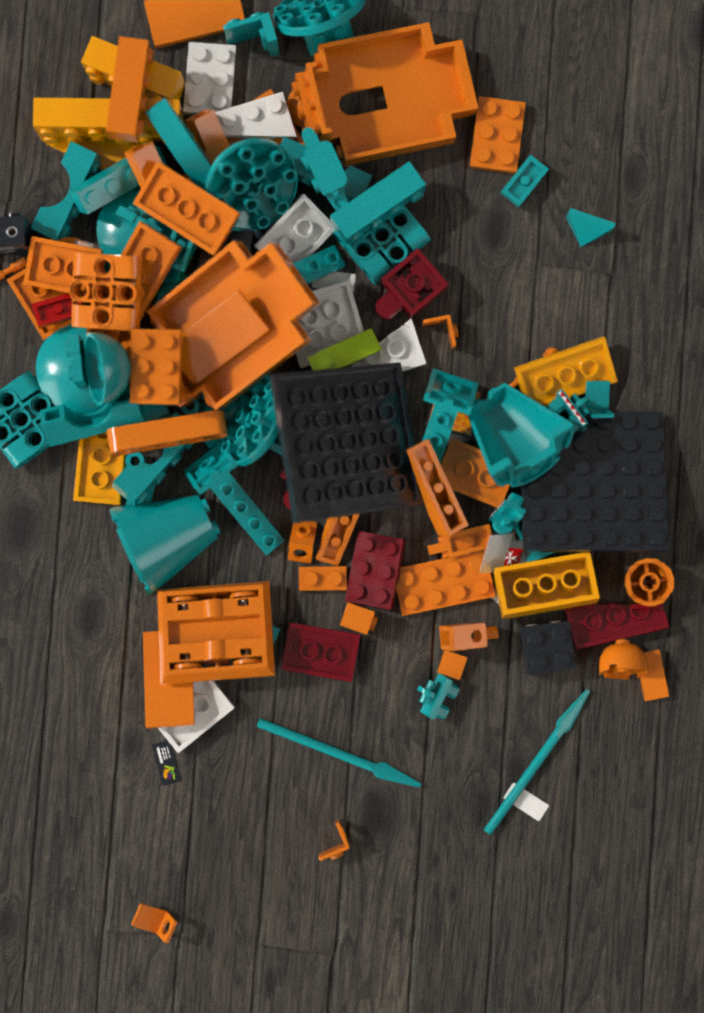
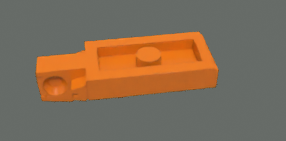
M490 524L458 531L449 537H438L439 543L427 546L429 555L441 553L442 558H451L485 550L490 535H493Z

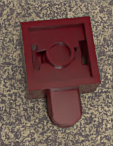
M417 248L381 279V285L387 293L376 302V314L379 318L387 321L403 310L410 319H413L448 289L449 284Z

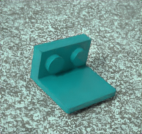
M256 12L250 18L243 20L239 18L232 19L226 25H223L228 45L260 37L264 51L269 50L270 57L280 55L269 12Z

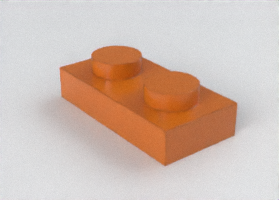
M346 566L299 567V591L347 590Z

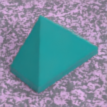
M570 208L566 216L580 247L611 233L616 224Z

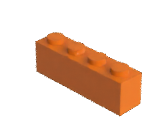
M119 36L106 133L109 139L138 143L139 135H143L144 120H141L142 111L147 110L148 103L145 89L149 88L151 83V73H148V67L154 61V49H151L149 40Z

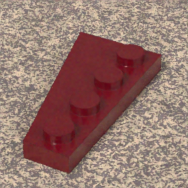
M590 604L564 609L566 619L570 621L575 651L669 628L663 604L656 606H643L641 604Z

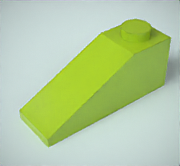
M368 329L308 357L307 360L312 371L344 368L381 351L382 348L372 329Z

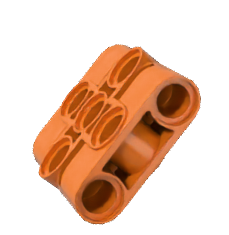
M74 253L73 282L69 286V294L72 298L71 327L125 331L140 329L141 301L144 298V289L141 286L142 257ZM106 261H109L111 264L109 273H106L104 270ZM79 276H92V279H79ZM122 278L135 279V282H124ZM83 284L87 288V293L85 296H83L80 292L81 286ZM105 286H108L110 289L108 298L103 293ZM129 287H131L134 292V295L131 300L127 297L126 294L127 289ZM79 302H92V304L80 305ZM121 304L134 305V308L121 307ZM105 310L109 313V320L107 323L103 320L102 317L103 312Z

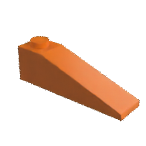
M429 439L407 449L423 501L437 534L449 537L469 526Z
M359 514L326 520L316 560L336 566L339 565Z

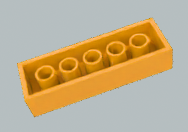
M33 98V127L41 141L47 144H57L58 140H68V143L72 141L76 144H81L82 140H92V143L97 145L106 144V141H115L119 145L130 144L129 141L108 138L106 133L110 99ZM148 99L147 110L162 99ZM167 99V101L170 103V105L173 107L176 113L183 120V111L181 108L180 100ZM142 111L141 120H144L143 135H139V143L163 142L165 144L145 111Z

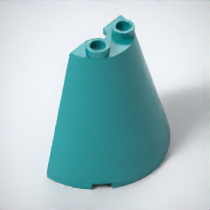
M506 383L492 388L488 392L486 399H475L470 416L468 415L489 474L493 481L501 487H504L506 484H509L512 488L522 486L542 476L559 461L561 457L558 454L563 447H569L574 434V425L570 421Z
M199 495L138 503L135 506L131 504L110 508V514L113 522L117 525L116 531L140 582H144L146 586L144 588L148 595H152L157 589H160L218 538L217 534L221 533L216 521L210 522L207 513L211 510L205 498L200 500Z

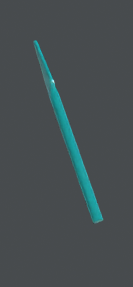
M585 690L557 720L556 729L484 828V831L489 835L493 834L562 735L572 728L590 694L589 690Z
M262 718L259 719L256 726L371 771L379 779L418 788L421 786V783L384 762L374 763Z

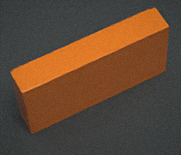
M660 649L644 652L648 664V674L640 678L644 701L669 697Z

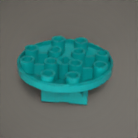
M283 0L274 8L273 21L280 33L289 36H303L309 54L314 56L317 53L318 44L354 37L349 20L364 7L366 0Z
M263 138L245 139L231 145L217 157L208 172L205 191L241 213L232 230L243 231L242 229L257 231L265 229L275 223L289 210L298 187L297 167L290 154L278 143Z
M140 186L133 188L102 207L98 216L96 230L100 249L104 250L103 254L121 255L139 221H143L170 239L172 228L133 204L141 190Z
M71 324L46 338L36 359L37 381L43 394L49 398L54 406L64 404L70 410L78 413L95 412L105 405H96L86 380L83 353L87 328L71 327Z
M271 375L264 377L234 400L233 404L239 408L230 422L226 420L228 436L222 438L221 452L224 456L225 453L229 452L238 466H246L253 463L268 448L282 455L270 380Z

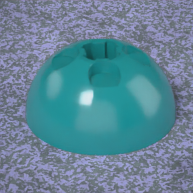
M88 333L84 341L86 380L92 399L96 405L101 406L113 402L125 391L130 379L131 363L126 350L117 340L102 333Z

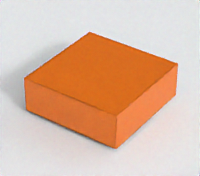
M444 650L437 673L460 680L467 657Z

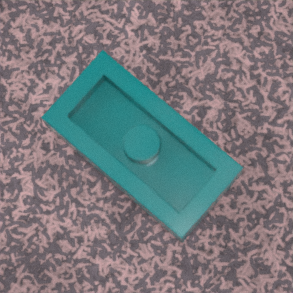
M530 154L500 194L519 208L549 169Z

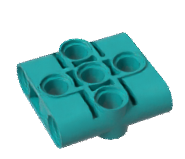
M405 206L404 210L393 217L391 214L385 218L384 224L375 230L371 228L364 233L365 236L357 243L350 242L346 245L336 230L332 232L337 241L374 285L380 283L386 274L417 248L420 250L431 241L427 232ZM396 217H403L407 223L404 226H397L393 220ZM381 231L388 235V239L382 242L378 241L375 237ZM365 246L370 250V253L363 257L357 253V249ZM393 250H400L403 253V257L395 260L391 257L390 253Z
M31 371L23 373L0 389V430L2 428H7L8 430L7 438L0 440V449L15 469L22 467L50 447L41 427L40 412L37 410V405L42 400H46L47 408L54 407V405L43 394L38 381ZM8 395H13V404L6 407L4 404L5 398ZM26 414L28 417L27 423L24 426H19V416ZM40 433L42 437L41 443L34 446L31 442L32 436Z

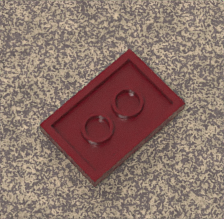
M358 531L345 601L393 610L405 539Z
M289 622L281 670L352 682L360 634Z

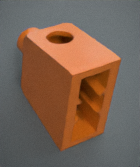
M481 622L439 626L442 650L457 651L484 648L488 645L487 641L498 640L497 627H486V624Z

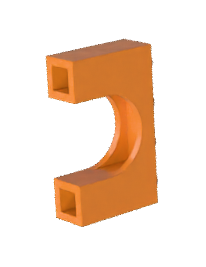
M204 109L185 120L189 130L194 135L195 141L208 156L209 162L212 165L217 157L230 147L215 111ZM142 142L124 152L140 188H142L156 162L162 163L154 143ZM187 174L183 175V177L192 182Z

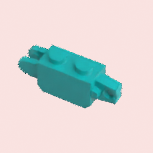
M305 127L301 136L307 149L303 150L305 156L301 157L306 171L312 170L315 178L311 182L316 193L322 192L323 196L326 195L336 211L348 203L343 187L348 180L332 143L325 140L320 142L315 131L311 127Z

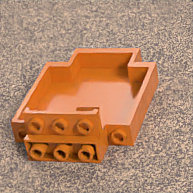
M429 22L318 44L317 53L314 54L315 62L306 63L305 71L295 73V82H291L294 97L298 96L300 105H297L299 119L304 120L306 128L311 127L315 131L320 142L325 140L332 143V145L338 144L335 146L338 159H342L343 167L453 144L456 139L453 120L474 116L478 110L463 40L435 45ZM379 87L383 88L387 105L386 109L357 115H347L340 109L339 102L344 95Z
M243 241L231 242L147 311L151 317L150 322L156 329L182 330L184 332L240 289L270 327L269 331L196 385L181 370V405H178L179 407L189 406L204 394L205 402L209 407L214 408V410L224 409L312 341L298 320L318 306L320 302L279 243H269L256 255L252 256Z

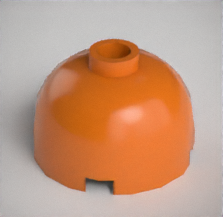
M644 558L636 561L629 567L625 575L624 585L627 594L634 602L643 606H656L666 601L670 593H672L674 577L671 569L660 560Z
M616 640L615 644L606 647L600 656L599 675L604 674V678L621 680L630 679V675L637 674V678L644 677L648 674L646 656L641 648L630 644L629 640Z

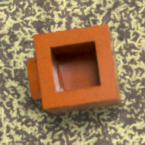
M348 602L340 626L367 635L369 630L374 631L378 618L374 617L375 611Z

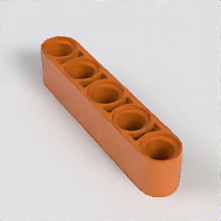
M223 410L118 426L107 430L110 455L112 456L192 444L228 436Z

